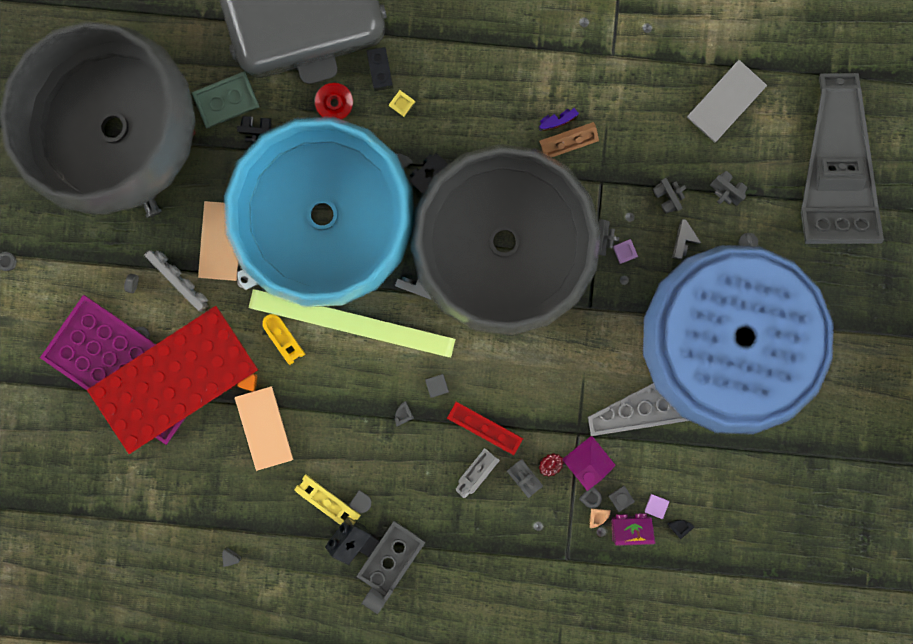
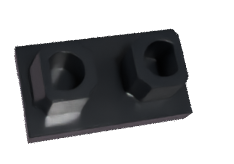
M242 116L241 124L237 126V132L252 135V137L245 136V142H252L253 145L259 138L258 135L261 136L272 130L270 118H260V127L257 128L253 127V117Z

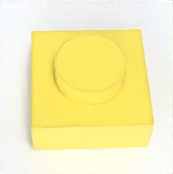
M399 90L388 106L405 117L415 101Z

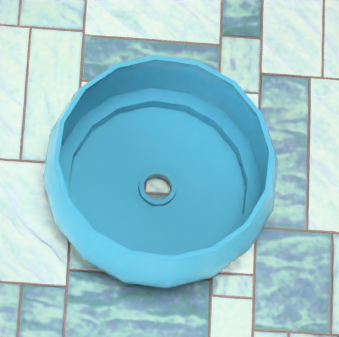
M335 117L294 119L262 134L237 161L224 196L226 236L241 268L270 295L303 307L344 305L376 290L402 262L413 229V189L397 155L370 130ZM325 203L332 208L333 219L329 224L320 226L313 221L311 213L316 205Z

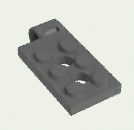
M395 520L356 576L372 587L361 604L376 614L380 612L394 588L426 543V541ZM396 542L404 544L405 549L402 552L394 550L393 546ZM391 558L394 561L393 567L386 568L383 565V560Z

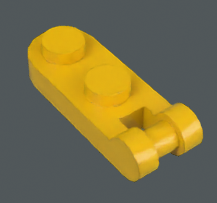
M269 314L264 318V330L289 365L294 363V360L299 356L301 358L305 355L303 349L278 315ZM292 346L294 351L289 354L286 349Z

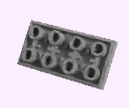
M738 60L692 110L687 118L715 143L767 85Z
M148 251L144 255L198 311H205L209 307L207 304L209 300L201 292L196 293L194 291V284L188 279H183L180 276L182 272L175 265H169L166 262L168 258L161 251Z

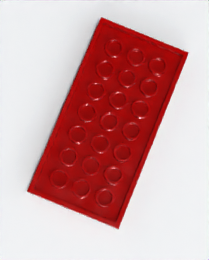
M214 306L87 389V391L128 454H131L259 369L219 308Z

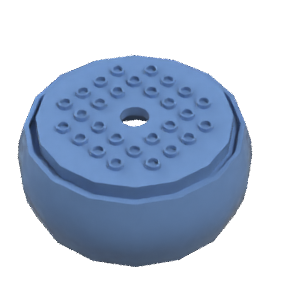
M720 245L686 258L659 283L644 317L643 356L656 390L683 418L716 433L755 434L789 421L818 394L832 362L833 322L820 289L795 262L762 247ZM739 326H748L755 332V343L748 349L741 348L735 343L734 333Z

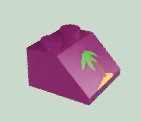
M636 513L634 517H628V514H616V517H611L612 541L615 545L655 544L652 518L647 516V513Z

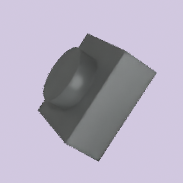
M624 485L608 495L618 512L635 502Z

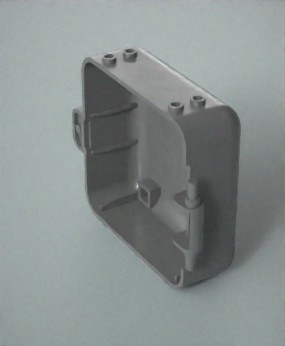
M220 0L232 45H229L232 58L238 62L239 66L247 74L255 78H265L298 68L300 78L306 84H314L331 79L338 72L335 57L376 46L385 34L384 18H387L384 5H379L378 0Z

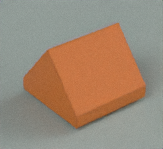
M255 373L239 382L238 386L253 392L256 391L257 375Z

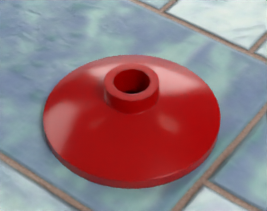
M328 83L317 92L315 107L323 118L335 117L342 120L350 114L353 108V97L349 89L344 85ZM337 100L338 105L332 106L331 101Z

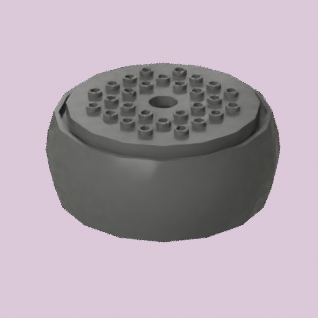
M86 22L53 31L26 51L7 81L0 112L5 149L27 185L62 209L98 215H106L144 205L170 186L189 157L196 123L188 82L166 49L132 28L95 22ZM112 118H120L123 124L122 132L115 138H108L104 130L106 123Z
M497 144L463 153L433 176L414 210L410 249L420 284L443 313L474 331L512 336L550 325L579 302L597 271L601 230L592 197L569 167L535 148ZM503 230L511 232L516 240L515 247L506 253L498 251L493 244L495 234Z

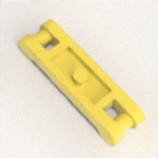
M306 474L302 478L303 482L300 486L297 485L294 489L299 495L340 525L345 521L341 517L344 512L349 514L348 517L353 520H358L361 516ZM309 485L314 488L310 494L306 491Z

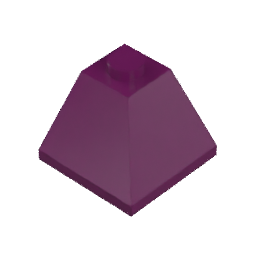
M593 436L587 438L563 458L565 464L587 491L601 481L616 466Z

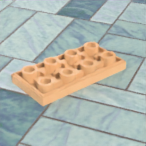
M204 201L198 278L237 281L239 262L226 236L225 205L221 202Z
M272 386L235 397L256 471L294 460Z

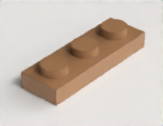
M592 122L540 140L539 142L542 152L550 157H554L598 142L599 138L596 126Z

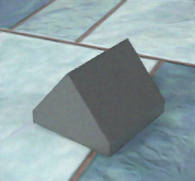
M228 547L222 552L223 567L237 564L242 559L240 555Z

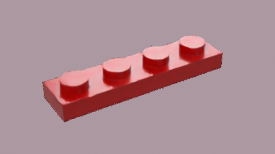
M457 401L447 417L452 422L512 455H515L523 440L522 437Z

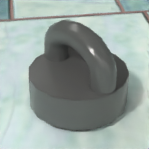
M745 233L740 236L738 245L757 247L758 238L752 233Z

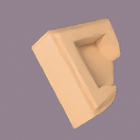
M591 508L589 528H596L602 525L609 518L611 511Z

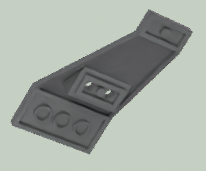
M859 73L820 74L821 97L801 207L805 244L883 243L884 237Z

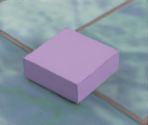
M631 239L613 246L620 264L638 257Z
M651 494L644 512L663 519L670 501Z

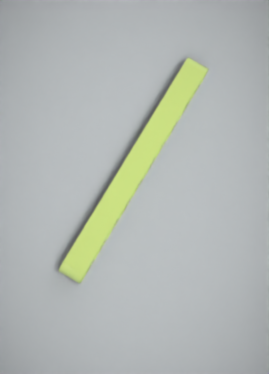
M255 289L252 291L248 307L450 358L456 340L324 306L303 307Z

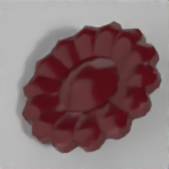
M548 454L540 461V473L543 476H555L563 468V458L559 454Z

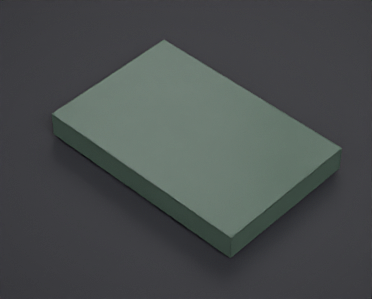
M245 71L192 92L206 129L260 108Z

